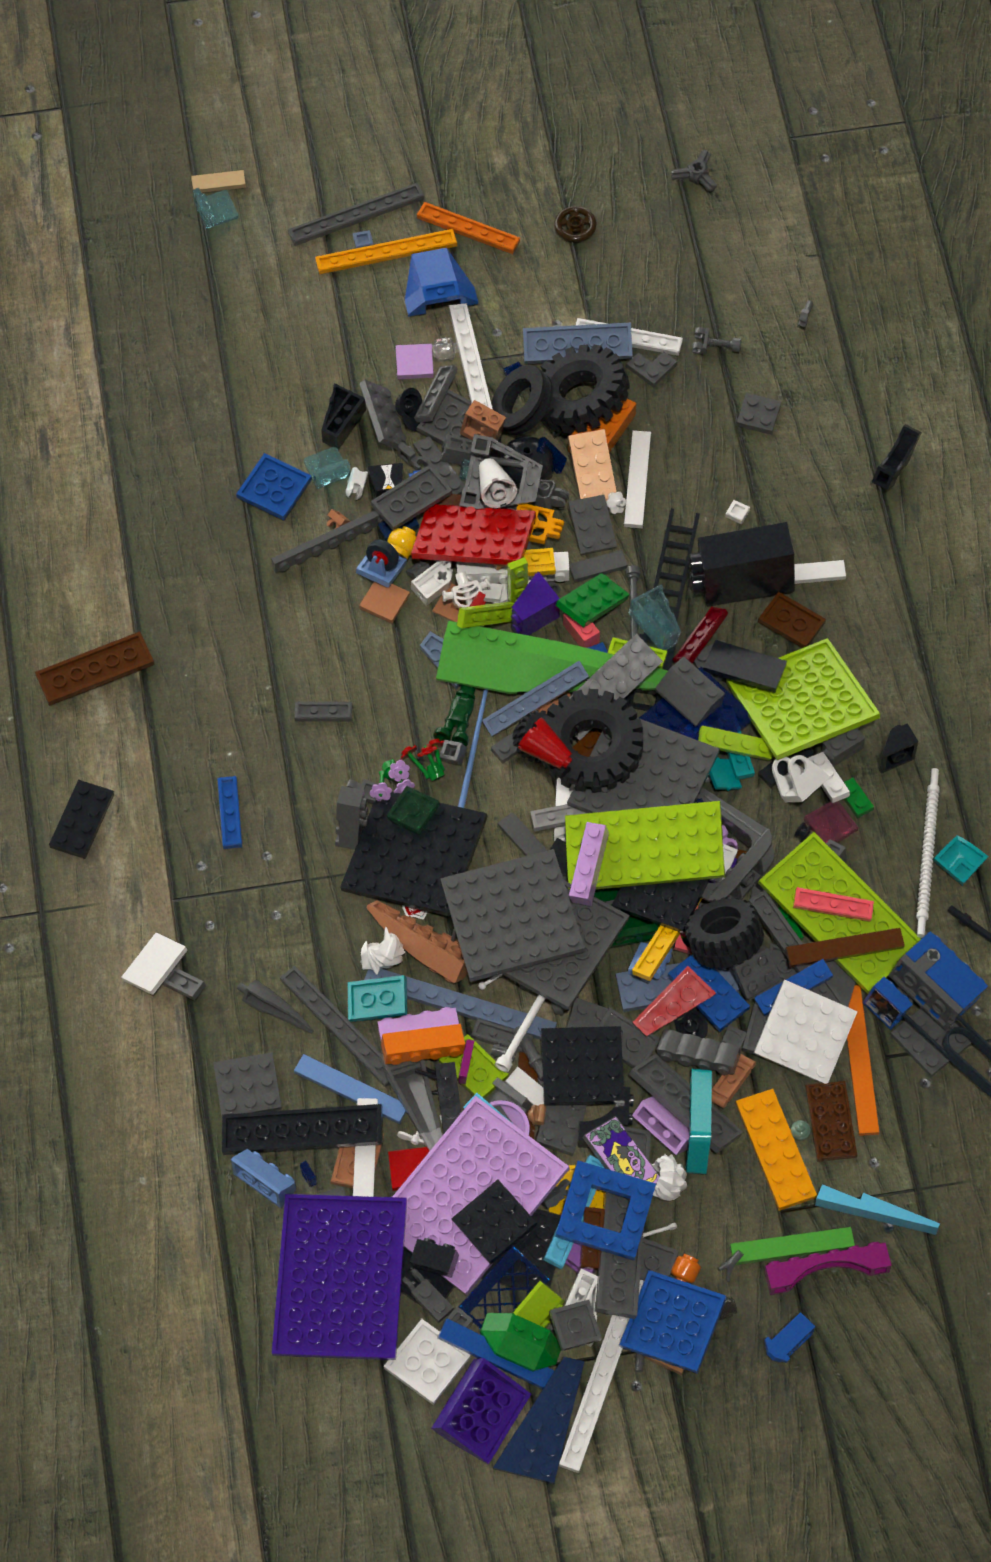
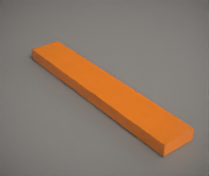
M427 202L423 203L417 213V219L447 230L453 229L457 234L510 254L514 253L520 242V237Z

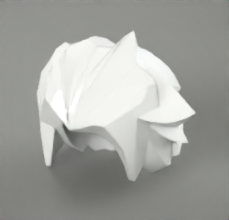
M385 927L384 940L380 944H367V941L364 943L361 950L362 960L360 963L363 970L371 969L377 975L382 968H391L393 965L401 963L403 961L402 955L406 952L399 938L395 934L389 933L387 927Z
M664 1154V1156H661L652 1164L660 1175L653 1196L661 1200L671 1201L678 1198L680 1192L686 1189L687 1183L685 1179L687 1173L682 1164H677L672 1154L669 1156Z

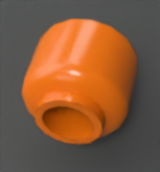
M687 1254L678 1256L671 1269V1274L675 1279L694 1283L701 1269V1266L698 1264L699 1260Z

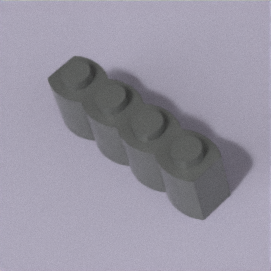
M669 1029L663 1030L657 1047V1054L663 1061H678L683 1066L696 1065L700 1069L716 1070L722 1075L734 1074L741 1056L740 1047L737 1045L700 1038L691 1034H682Z

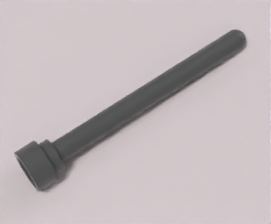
M635 565L626 567V577L630 581V639L635 634H638L637 581L641 576V568Z

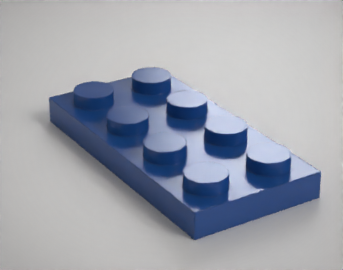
M693 955L689 956L668 973V977L673 981L689 966L717 993L698 1005L697 1008L719 1032L750 1009V1005L714 967L709 968L700 964L694 959Z

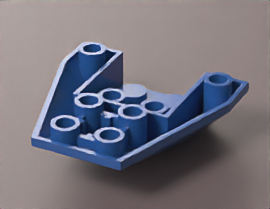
M447 248L411 255L405 295L408 317L426 314L425 305L456 299H459L460 304L467 303V306L478 304L475 287Z

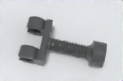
M697 327L695 329V338L704 339V344L694 342L692 346L693 353H703V355H706L708 345L730 347L732 352H740L741 338L734 337L731 341L710 339V328Z

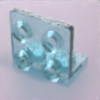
M199 188L192 190L194 204L206 229L239 218L227 190L208 196L205 193L202 194Z

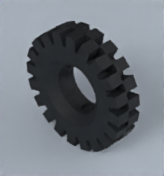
M588 344L579 345L578 353H576L574 347L565 349V357H562L559 352L552 356L554 364L545 361L540 366L543 373L548 375L553 383L552 401L546 414L541 419L543 425L546 427L550 426L551 430L556 432L562 429L563 433H572L575 427L577 432L580 433L587 431V423H590L594 429L601 425L599 422L600 417L607 422L613 417L611 410L618 412L622 408L623 404L621 401H626L629 395L627 391L630 389L628 375L619 356L607 347L603 350L601 345L594 344L591 350ZM591 381L596 384L594 390L582 399L567 400L564 398L567 391L578 383Z
M589 689L588 695H584L582 690L573 692V698L570 699L566 694L558 699V706L553 703L547 709V716L543 715V719L572 753L571 758L573 759L567 768L562 767L561 769L542 761L545 769L549 768V775L555 781L560 778L561 785L570 788L573 784L576 791L585 792L586 787H591L592 793L601 792V786L606 785L608 790L617 787L618 780L624 783L630 778V771H636L639 766V759H642L643 726L641 720L637 719L635 709L632 706L627 708V701L619 697L615 700L614 693L604 691L603 696L598 695V689ZM584 728H598L609 735L611 739L609 740L610 747L599 756L586 757L580 755L578 751L572 748V737Z

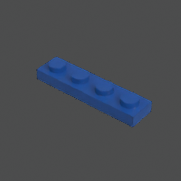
M821 959L786 980L807 990H812L833 978V974L824 959ZM782 982L754 998L764 1016L770 1014Z

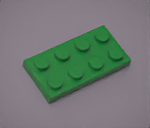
M600 573L560 598L556 606L581 626L585 627L628 600L630 594L609 579V577Z

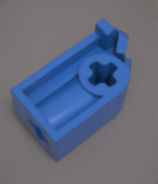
M800 1312L772 1340L769 1337L765 1339L767 1355L773 1361L787 1363L790 1361V1356L813 1335L816 1326Z

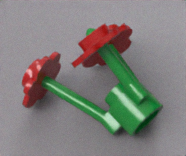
M433 739L429 741V744L421 748V752L417 754L418 757L428 756L431 764L427 766V771L412 754L417 749L416 745L404 748L401 752L400 760H405L409 757L422 771L426 779L430 778L432 782L445 776V769L439 758L438 750L439 747H443L444 741ZM433 751H435L437 762H434L431 755Z

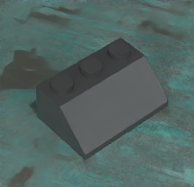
M682 657L668 670L655 688L658 694L695 727L722 705L725 693L685 657Z

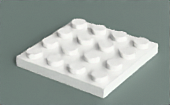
M783 980L753 1053L815 1081L827 1084L858 1011L787 980Z

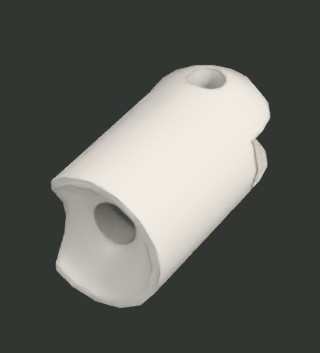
M357 467L352 468L346 488L348 498L351 493H356L355 500L361 498L368 477L367 471L362 472Z

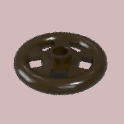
M571 206L558 213L554 226L558 235L563 239L571 242H580L594 234L597 222L593 213L588 209L580 206ZM570 214L571 217L566 220L564 217ZM579 214H582V215H584V216H586V217H585L584 219H582V218H581L580 216H578V215H579ZM584 224H589V228L584 229ZM567 225L568 230L564 231L562 226ZM572 232H580V235H573Z

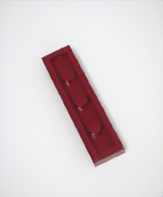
M711 606L673 658L674 662L677 663L682 657H685L689 662L693 663L728 615L727 610Z

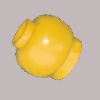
M405 526L402 529L396 528L390 533L387 542L396 549L399 556L408 560L416 540V532Z

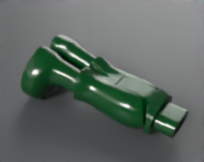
M462 685L460 690L456 692L451 702L448 716L445 718L444 727H437L434 731L433 736L435 739L450 741L453 728L457 727L451 741L462 743L465 746L468 745L469 736L466 734V729L469 727V718L474 708L475 688Z

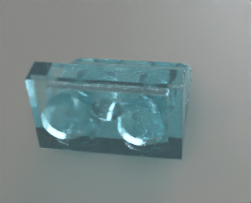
M336 447L304 458V464L309 474L312 475V480L317 489L350 477V464L347 459H342Z

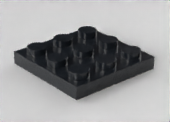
M499 1179L451 1218L490 1265L538 1225Z

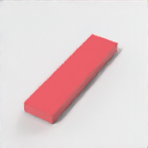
M797 887L793 908L870 922L872 920L874 901Z

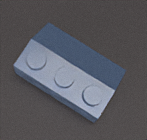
M246 1149L231 1159L233 1174L279 1208L284 1206L285 1194H294L296 1191L295 1180L288 1174L283 1175L280 1173L278 1167L273 1163H266L263 1157L256 1151L251 1152Z

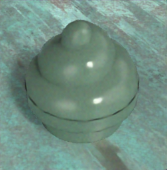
M799 1120L792 1124L791 1133L794 1139L802 1141L810 1136L811 1128L807 1122Z

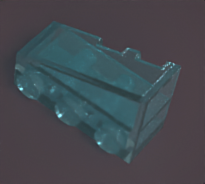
M662 584L632 599L628 613L655 645L662 650H668L677 645L681 630L674 613L670 610L669 601L664 595Z

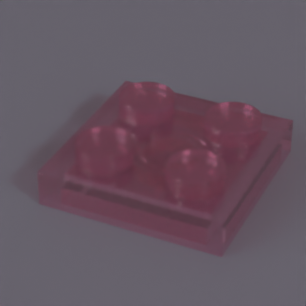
M839 801L829 802L804 817L808 826L812 827V831L825 843L829 839L837 843L858 831V826Z

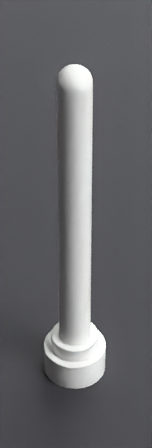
M537 996L505 1055L503 1054L501 1057H498L495 1066L499 1070L509 1072L513 1065L512 1057L543 1004L545 997Z

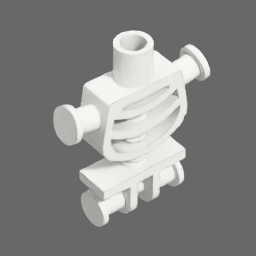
M466 571L455 574L458 586H454L451 592L442 591L443 601L446 602V600L452 599L456 608L469 607L479 591L484 593L483 589L491 587L486 578L480 583L477 580L469 582ZM476 588L477 591L471 595L470 592ZM458 601H465L467 605L460 604Z

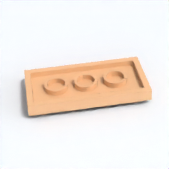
M605 429L568 436L579 498L584 499L604 494L607 501L609 499L608 495L611 492L616 493V486Z

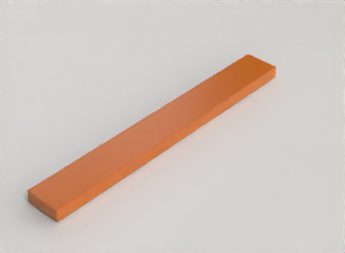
M855 985L848 1007L858 1012L846 1039L859 1136L879 1135L861 987Z

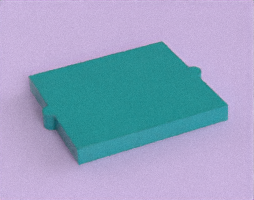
M717 757L709 773L715 789H726L727 791L730 789H741L740 780H736L729 759Z

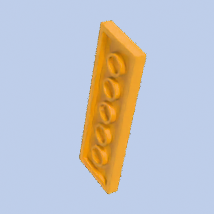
M774 1089L736 1100V1107L778 1210L780 1211L816 1199L817 1193Z

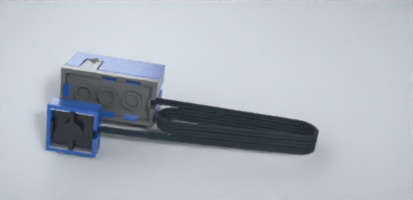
M930 931L899 959L889 977L945 1031L957 1020L966 1028L954 1027L949 1030L943 1041V1049L906 1014L913 1004L906 995L902 994L895 987L893 982L885 977L873 986L862 1003L890 1030L904 1017L945 1057L991 1097V1083L953 1050L949 1043L950 1035L955 1033L963 1034L991 1060V1045L961 1017L978 1001L988 985L966 963L962 962L955 952L949 949L938 936Z

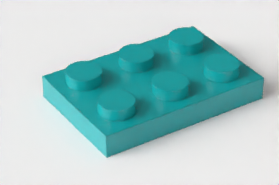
M404 975L348 982V1020L350 1022L407 1015V978Z

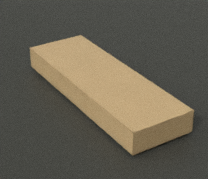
M244 170L191 176L194 194L246 188Z

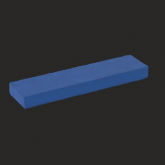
M237 776L217 778L223 849L242 847Z

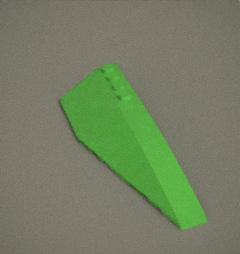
M448 621L436 680L507 694L527 693L578 661L581 662L589 677H591L613 654L559 641L480 626L460 628L457 626V622ZM656 667L634 689L655 690L668 671ZM587 680L583 681L582 683L578 684L577 686L573 687L572 689H570V690L567 691V692H574V691H576V690H577L579 687H581Z

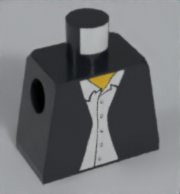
M403 463L368 466L369 480L375 498L403 481Z

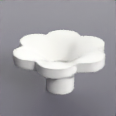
M611 492L608 495L609 499L606 501L607 507L610 508V513H622L626 505V499L623 498L621 492Z

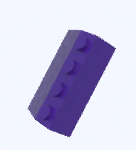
M476 1358L470 1364L431 1429L447 1441L489 1464L531 1396V1393L485 1358Z

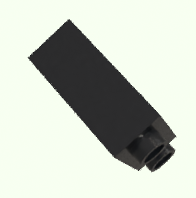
M787 522L699 537L698 553L689 554L694 595L704 593L707 607L772 596L778 592L783 594L795 591L794 550Z

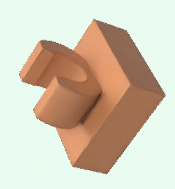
M331 509L328 513V516L332 518L327 522L329 527L336 523V528L351 522L339 511Z

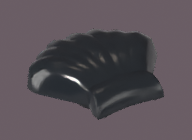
M694 1009L681 1020L674 1021L677 1032L695 1035L700 1038L707 1036V1020L703 1014Z

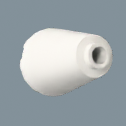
M494 459L483 460L479 465L481 499L484 504L490 508H500L502 504H510L517 494L515 482Z

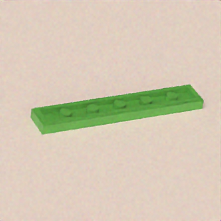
M851 1227L732 1243L730 1244L732 1256L737 1250L744 1254L736 1263V1265L814 1253H825L835 1249L846 1250L849 1247L855 1246Z

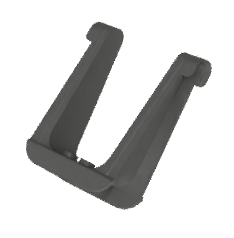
M704 786L695 803L720 801L722 825L750 849L746 854L742 853L739 856L735 867H730L726 871L725 878L717 883L708 882L702 895V900L698 905L700 908L701 905L708 904L711 900H720L723 897L743 899L774 861L770 829L704 789Z

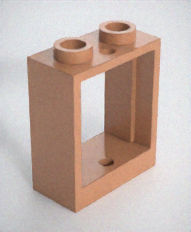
M474 400L465 413L460 434L473 440L474 434L499 440L506 417Z

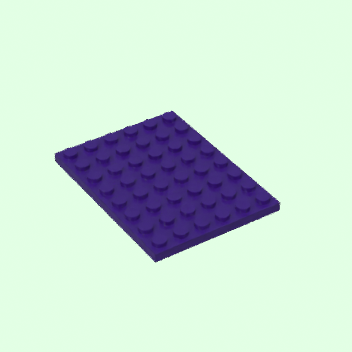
M285 1194L272 1343L273 1356L396 1360L407 1198Z

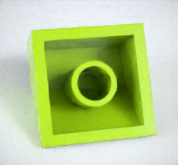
M539 1281L513 1313L516 1316L518 1315L547 1328L551 1323L549 1321L551 1319L549 1311L563 1307L565 1300L548 1285Z

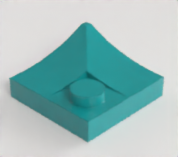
M957 835L935 856L933 861L963 886L989 856L972 843Z

